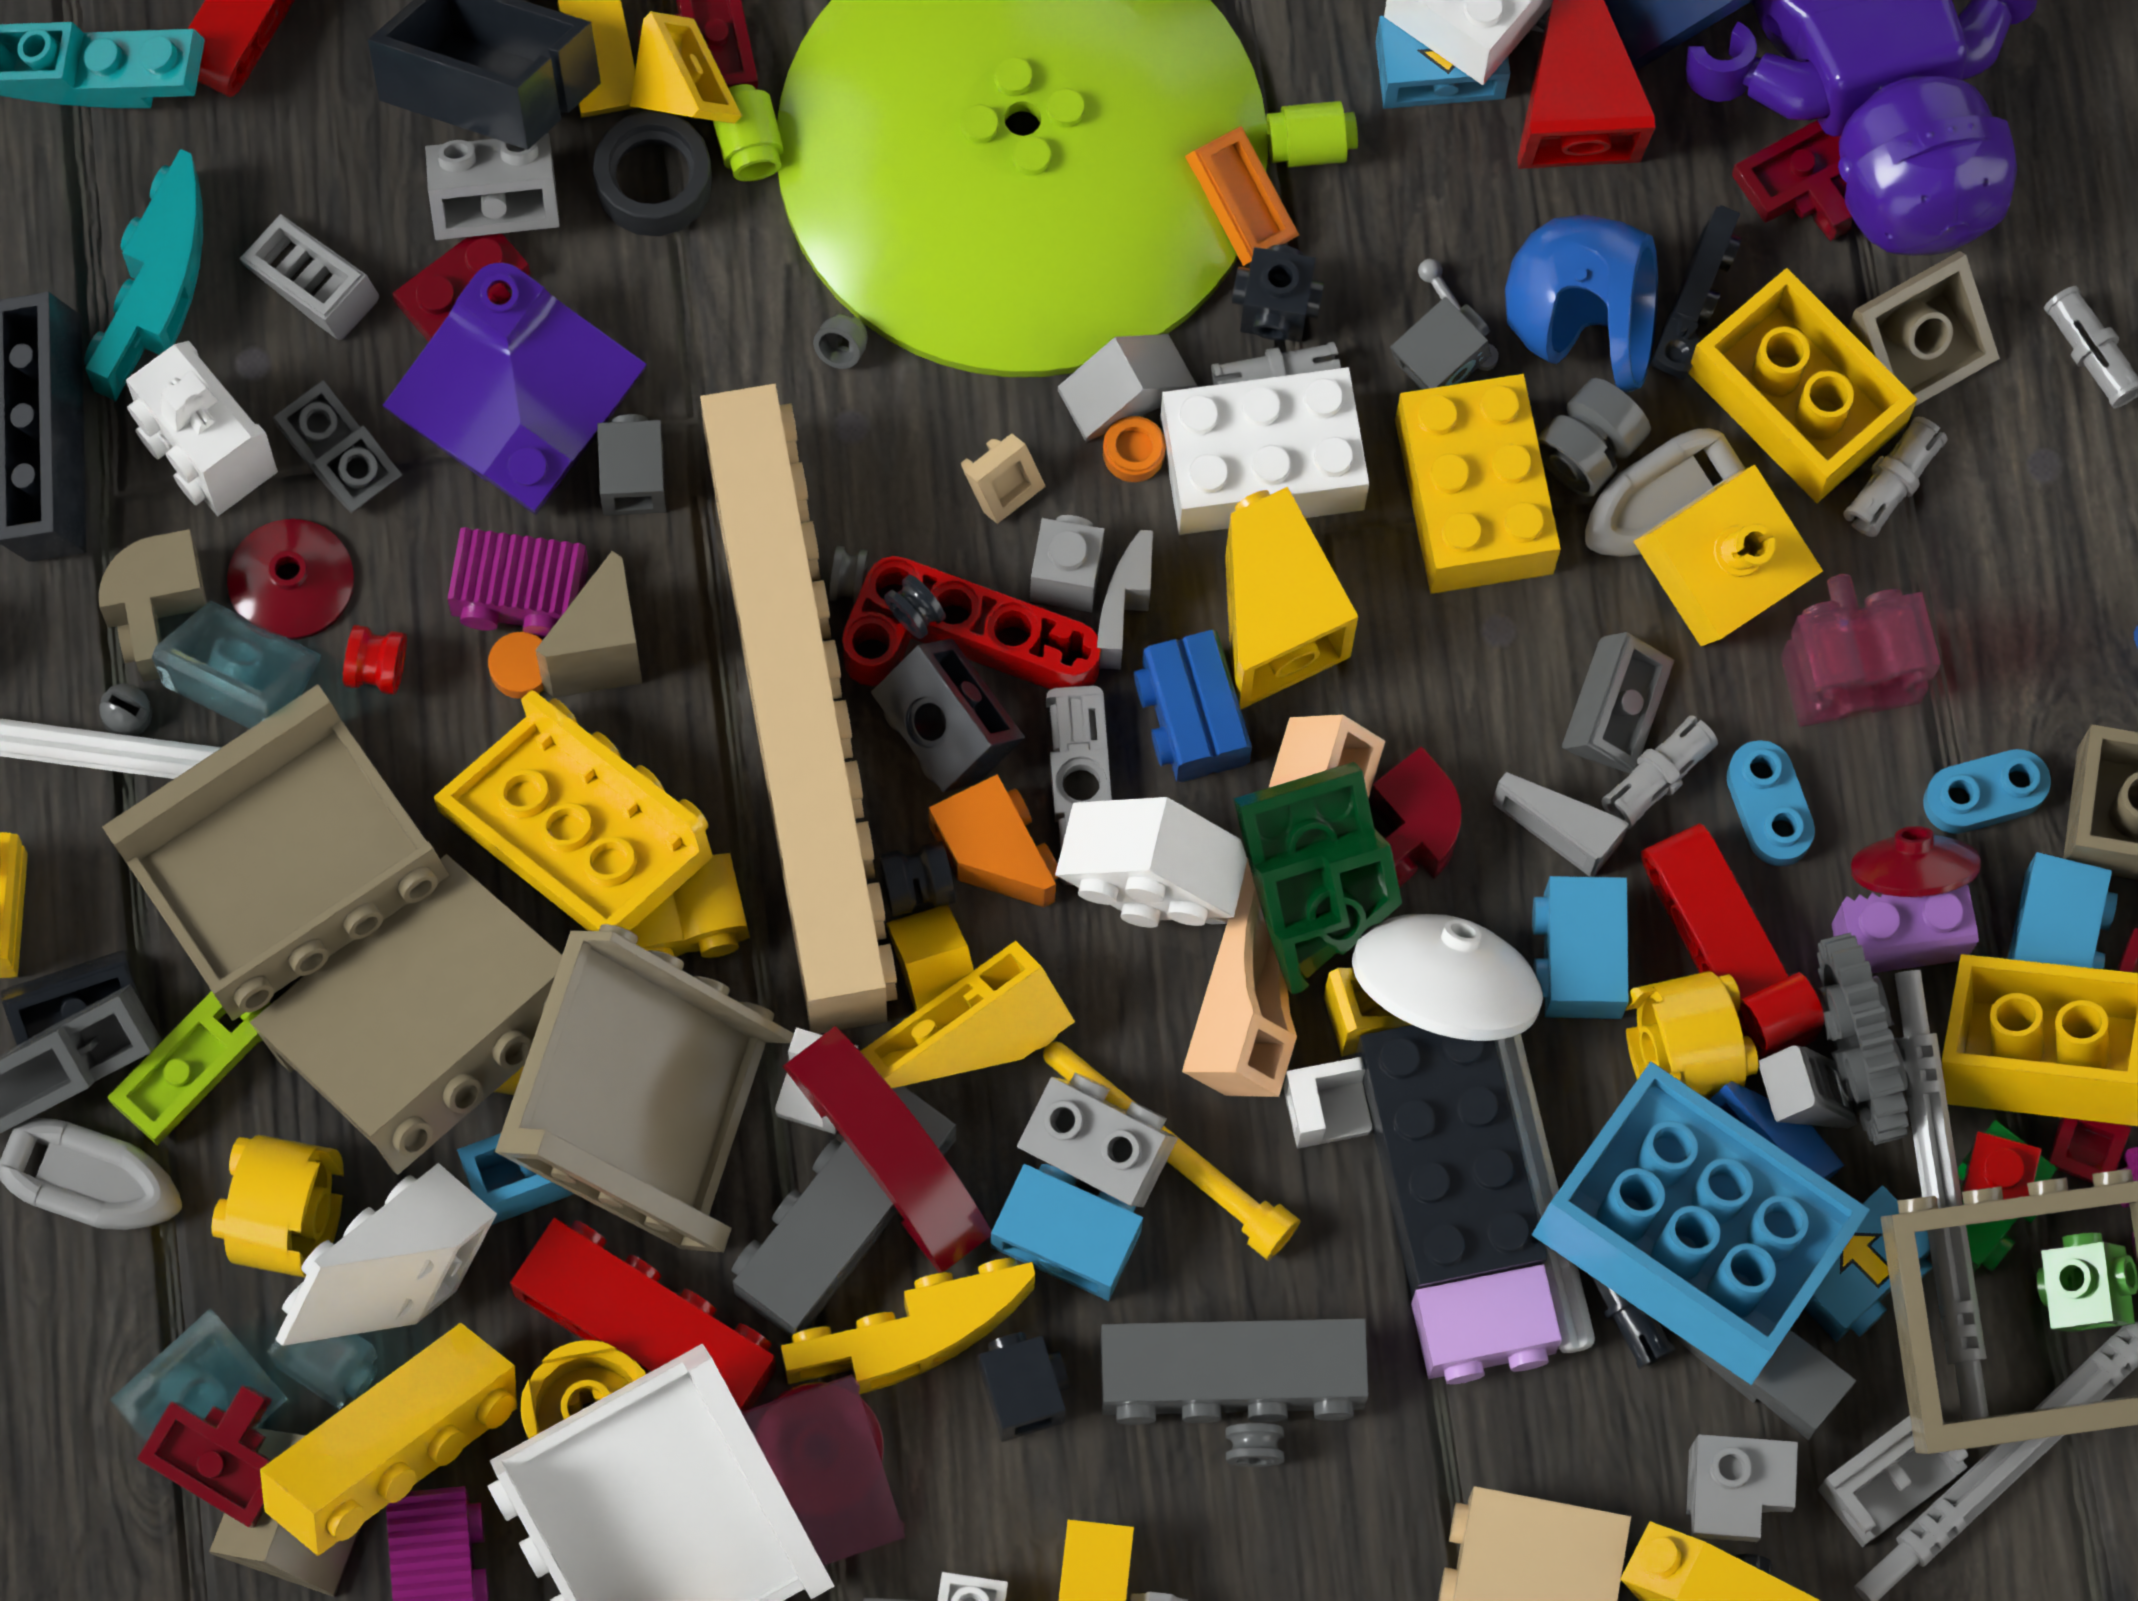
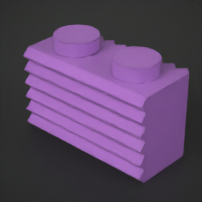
M1969 885L1947 893L1923 897H1898L1884 894L1878 897L1872 892L1868 899L1859 894L1854 901L1847 896L1831 924L1833 937L1850 932L1852 936H1856L1858 945H1861L1863 948L1865 961L1870 963L1872 973L1960 961L1961 954L1970 955L1976 943L1979 942Z

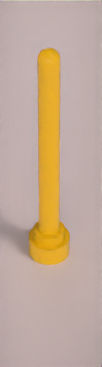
M1054 1041L1044 1048L1043 1058L1045 1062L1069 1082L1075 1072L1086 1076L1110 1089L1105 1098L1106 1101L1125 1111L1128 1110L1133 1100L1066 1045ZM1163 1126L1162 1130L1176 1136L1169 1129ZM1180 1138L1177 1139L1167 1162L1243 1223L1241 1231L1250 1237L1247 1244L1267 1261L1271 1260L1290 1240L1301 1220L1281 1204L1275 1207L1267 1201L1259 1204Z

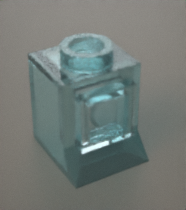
M358 1334L282 1346L275 1340L267 1351L275 1367L339 1410L349 1396L357 1399L364 1394L378 1371V1367L373 1364L378 1357L373 1344Z

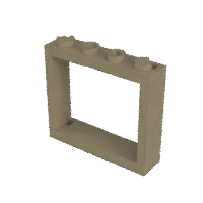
M2132 1169L2092 1174L2094 1187L2076 1190L2068 1189L2067 1177L2027 1183L2029 1196L2003 1199L2002 1186L1962 1192L1964 1205L1938 1208L1936 1195L1897 1201L1899 1214L1880 1217L1916 1453L1932 1454L2138 1425V1395L1943 1423L1915 1232L2129 1203L2138 1258V1181L2133 1182Z

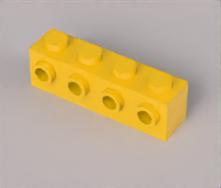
M459 1323L262 1467L260 1474L265 1513L317 1556H320L338 1541L351 1538L365 1521L389 1503H396L403 1499L417 1482L439 1466H445L454 1461L464 1447L487 1430L501 1426L510 1417L512 1412L517 1409L515 1365L466 1326Z

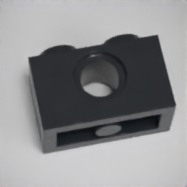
M953 638L917 645L871 691V694L883 709L886 722L894 731L903 736L919 758V764L923 773L933 783L937 784L942 792L978 784L1025 738ZM942 711L946 718V727L942 721Z

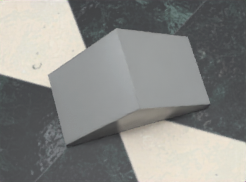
M1169 334L1114 337L1058 386V392L1087 443L1106 434L1111 425L1122 418L1129 416L1141 417L1160 408L1162 392L1196 388L1197 385Z

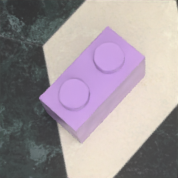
M1544 1264L1417 1289L1411 1303L1428 1379L1445 1376L1447 1384H1461L1477 1380L1485 1376L1484 1368L1509 1363L1510 1370L1513 1372L1544 1366L1549 1363L1548 1355L1556 1354L1562 1341Z

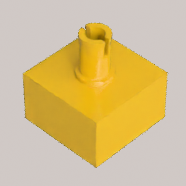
M1756 465L1732 475L1633 540L1700 646L1724 638L1823 572Z

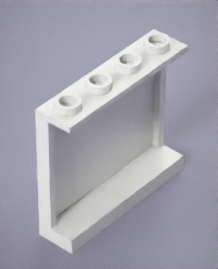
M703 1343L490 1460L499 1479L488 1485L496 1504L506 1521L517 1515L519 1516L530 1536L519 1542L537 1578L550 1572L561 1593L550 1599V1601H784L804 1589L809 1597L813 1599L834 1587L767 1459Z

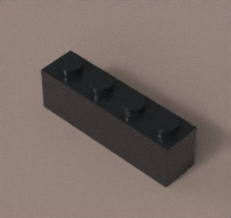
M49 291L0 300V544L28 562L86 553L82 315Z

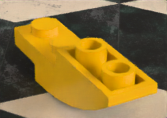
M1002 1258L980 1265L978 1267L979 1274L955 1280L950 1272L924 1276L914 1282L915 1289L904 1291V1306L907 1317L895 1319L893 1312H882L860 1318L856 1321V1329L831 1334L830 1327H815L792 1335L793 1343L781 1345L788 1384L852 1370L859 1395L897 1384L927 1372L978 1342L1017 1309L1034 1290L1035 1271L1033 1263L1017 1265L1015 1258Z

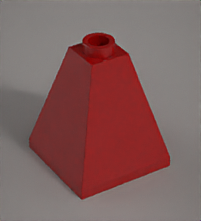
M1553 0L1547 16L1517 156L1518 169L1640 163L1655 130V116L1605 1Z

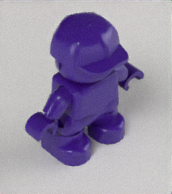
M1752 0L1750 3L1754 6L1759 23L1767 38L1785 57L1767 52L1762 58L1756 57V39L1750 29L1738 21L1732 30L1729 55L1733 59H1715L1707 53L1704 46H1689L1686 63L1687 82L1693 91L1704 99L1716 102L1731 101L1743 95L1748 88L1749 97L1787 119L1804 121L1817 119L1826 134L1832 137L1841 136L1839 140L1840 160L1838 168L1841 177L1847 182L1845 204L1864 236L1872 244L1877 245L1886 252L1897 255L1932 256L1944 254L1985 234L2000 223L2007 214L2017 173L2015 146L2008 122L1992 116L1986 101L1978 90L1962 80L1984 72L1995 63L2010 25L2026 20L2034 12L2038 0H1970L1959 15H1957L1952 0Z

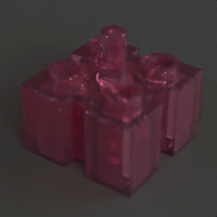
M1839 574L1829 578L1827 586L1831 601L1812 605L1803 611V615L1797 616L1791 631L1793 640L1787 641L1781 655L1798 726L1803 727L1848 718L1852 712L1871 709L1872 713L1921 704L1929 688L1927 681L1933 680L1941 664L1922 592L1902 595V591L1898 589L1880 591L1868 596L1864 600L1866 608L1859 609L1851 576L1849 574Z

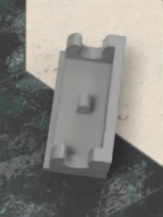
M1909 1415L1829 1475L1818 1491L1863 1548L1964 1472L1968 1467L1963 1460L1968 1457V1453L1965 1449L1932 1454L1916 1453Z

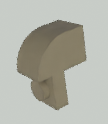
M190 529L151 536L132 543L118 553L110 562L100 583L99 608L107 627L118 626V636L124 662H136L143 682L168 677L158 618L208 609L198 551Z

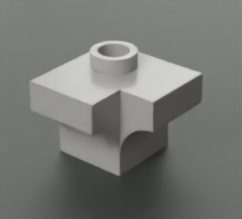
M1698 1434L1689 1449L1686 1514L1691 1515V1537L1758 1542L1761 1538L1762 1513L1792 1512L1796 1501L1798 1442Z

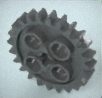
M1851 932L1820 940L1817 957L1820 964L1818 972L1823 987L1818 988V999L1824 1012L1827 1040L1832 1039L1834 1046L1837 1048V1051L1831 1052V1055L1836 1065L1844 1096L1847 1101L1853 1100L1855 1113L1860 1116L1862 1129L1867 1131L1868 1139L1873 1141L1874 1145L1904 1138L1908 1135L1906 1127L1909 1126L1905 1113V1111H1908V1107L1902 1091L1908 1089V1081L1898 1046V1037L1894 1038L1893 1033L1888 1028L1895 1024L1890 1016L1888 1001L1882 983L1877 975L1872 977L1870 963L1865 961L1863 948L1861 945H1858L1856 936H1852Z

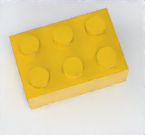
M1788 268L1784 269L1696 345L1691 360L1693 366L1688 373L1816 503L1821 501L1907 426L1918 400Z
M1524 374L1400 393L1395 423L1430 594L1553 575L1561 548Z
M1961 954L1941 1060L1947 1104L2138 1126V973Z

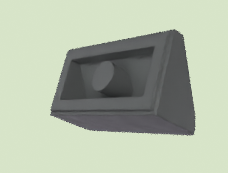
M1628 632L1602 637L1594 653L1563 740L1562 748L1574 755L1631 774L1638 766L1637 759L1642 755L1675 660Z

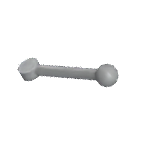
M1431 258L1420 263L1418 267L1420 278L1425 282L1431 283L1441 299L1446 296L1459 310L1461 306L1441 277L1443 270L1441 264ZM1489 344L1491 357L1478 367L1480 370H1491L1497 364L1498 351L1491 344Z

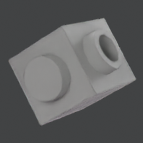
M1061 515L1056 520L1042 518L1031 574L1030 602L1092 612L1103 555L1104 528L1093 527L1091 521L1073 515Z

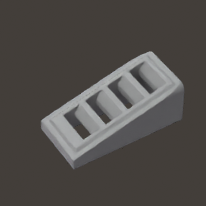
M282 214L274 220L240 257V261L245 267L337 340L344 339L379 299L378 292L365 273ZM290 242L294 243L296 247L276 268H273L270 264ZM311 257L313 261L294 281L290 280ZM331 273L333 276L312 296L311 292Z
M1508 772L1499 780L1493 797V805L1589 877L1591 875L1594 877L1618 848L1629 826V823L1616 816Z
M1791 1046L1759 1060L1761 1075L1774 1119L1777 1122L1845 1129L1858 1124L1852 1102L1847 1101L1844 1096L1833 1060L1803 1046Z

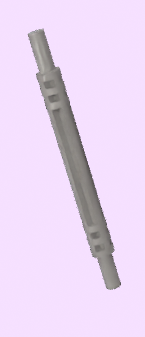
M1921 970L1895 973V981L1904 1037L1898 1039V1044L1908 1081L1906 1097L1922 1197L1936 1195L1938 1208L1963 1205L1938 1037L1937 1033H1930ZM1966 1225L1927 1230L1947 1365L1954 1364L1962 1419L1987 1417L1989 1413L1980 1361L1986 1360L1987 1356Z
M2138 1321L2135 1324L2122 1326L2034 1410L2101 1401L2138 1367ZM2064 1435L1995 1445L1908 1528L1897 1536L1896 1539L1899 1545L1854 1586L1858 1595L1864 1601H1878L1917 1564L1922 1567L1926 1566Z

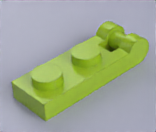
M211 991L108 1096L110 1103L158 1146L258 1042L263 1041L250 1022L272 1003L269 1001L262 1008L253 1012H245L239 1016L243 1022L231 1033L218 1022L227 1012Z

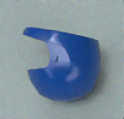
M1585 214L1553 218L1533 231L1512 259L1505 287L1507 324L1529 351L1553 364L1559 363L1567 356L1585 327L1590 325L1608 327L1610 357L1616 386L1623 392H1632L1641 388L1650 367L1658 308V267L1653 236L1624 222Z

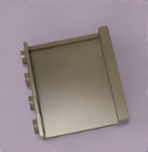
M318 684L102 826L232 1021L245 1012H253L262 1008L271 1000L275 992L299 976L314 973L326 963L329 956L353 940L363 939L371 935L381 926L383 920L407 904L425 899L435 890L438 883L449 877L434 848L422 836L342 722L332 703Z
M447 854L440 860L447 870L449 877L438 883L435 890L428 897L419 902L407 904L383 920L381 926L374 933L363 939L353 940L329 956L326 963L312 974L303 976L250 1022L275 1058L290 1073L296 1070L370 1140L397 1175L525 1065L562 954Z
M602 924L599 931H570L495 1152L680 1249L724 1252L732 1228L710 1217L709 1213L766 1042L791 1043L794 1033L773 1022L775 1014L769 1009L754 1003L737 1002L728 996L730 989L725 984L706 977H693L682 971L684 962L679 958L660 951H647L636 945L638 936L629 930L614 925Z

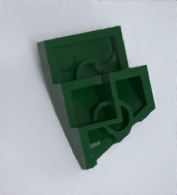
M1355 762L1233 798L1250 870L1266 926L1287 989L1292 994L1302 992L1309 986L1307 978L1336 953L1344 955L1357 943L1368 927L1381 923L1402 904L1391 845L1374 829L1363 771Z

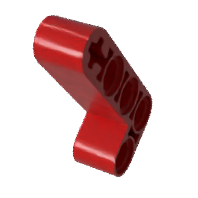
M205 0L188 29H195L205 39L197 82L228 97L235 96L246 82L295 0Z
M897 556L882 558L873 564L867 573L843 633L842 643L845 669L853 680L868 686L878 685L902 661L910 639L922 643H930L953 638L968 660L1050 690L1053 688L1093 686L1098 679L1101 648H1097L1098 636L1092 628L1084 623L910 559ZM907 575H912L931 591L942 608L952 605L960 606L967 610L970 616L964 622L955 625L947 624L943 621L936 624L932 621L927 625L928 634L922 639H918L897 620L885 600L878 593L887 585H902V580ZM1015 627L1025 631L1029 638L1023 644L1013 647L1001 643L996 636L1005 628ZM871 639L882 642L888 648L885 654L875 659L863 658L857 654L855 649L863 641ZM1041 639H1048L1049 646L1044 645V656L1039 657ZM1071 651L1082 654V658H1077L1072 666L1062 663V659H1067Z
M1701 823L1696 824L1642 850L1641 858L1646 874L1699 973L1710 971L1718 977L1730 974L1735 980L1740 994V1010L1737 1012L1743 1036H1749L1756 1047L1758 1064L1759 1060L1788 1047L1805 1046L1814 1042L1825 1021L1822 1006L1813 987L1800 972L1791 976L1787 975L1716 842L1706 827Z

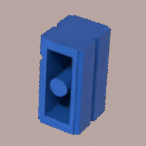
M1217 630L1185 636L1181 640L1174 639L1150 645L1144 649L1143 669L1134 671V678L1143 708L1154 706L1160 727L1151 729V735L1160 766L1171 764L1176 782H1184L1208 776L1212 772L1219 773L1250 763L1252 745Z

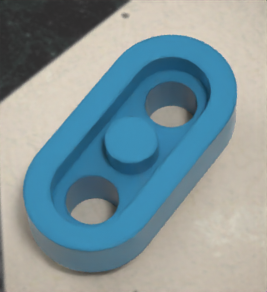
M1758 740L1744 744L1735 752L1727 770V785L1749 845L1754 854L1767 864L1773 866L1792 865L1805 856L1815 833L1814 822L1788 754L1772 742ZM1757 762L1765 763L1772 770V776L1767 779H1760L1752 773L1750 766ZM1784 820L1791 824L1794 834L1789 837H1781L1774 832L1772 823Z
M2022 749L2008 750L1940 770L1934 775L1925 791L1923 799L1924 810L1931 823L1944 832L1960 834L2024 817L2035 812L2042 805L2050 790L2051 777L2048 767L2036 754ZM2014 771L2024 773L2028 777L2030 785L2025 788L2014 786L2009 780V773ZM1951 788L1965 790L1969 795L1970 802L1966 804L1953 802L1949 797L1948 790Z

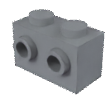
M546 133L528 150L497 139L477 141L452 140L444 144L425 146L428 194L435 240L559 227L556 182L549 133Z
M1075 1072L1070 1082L1065 1079L1051 1077L1017 1147L1130 1206L1144 1207L1178 1137L1162 1130L1167 1118L1133 1101L1128 1110L1125 1111L1105 1100L1110 1089Z

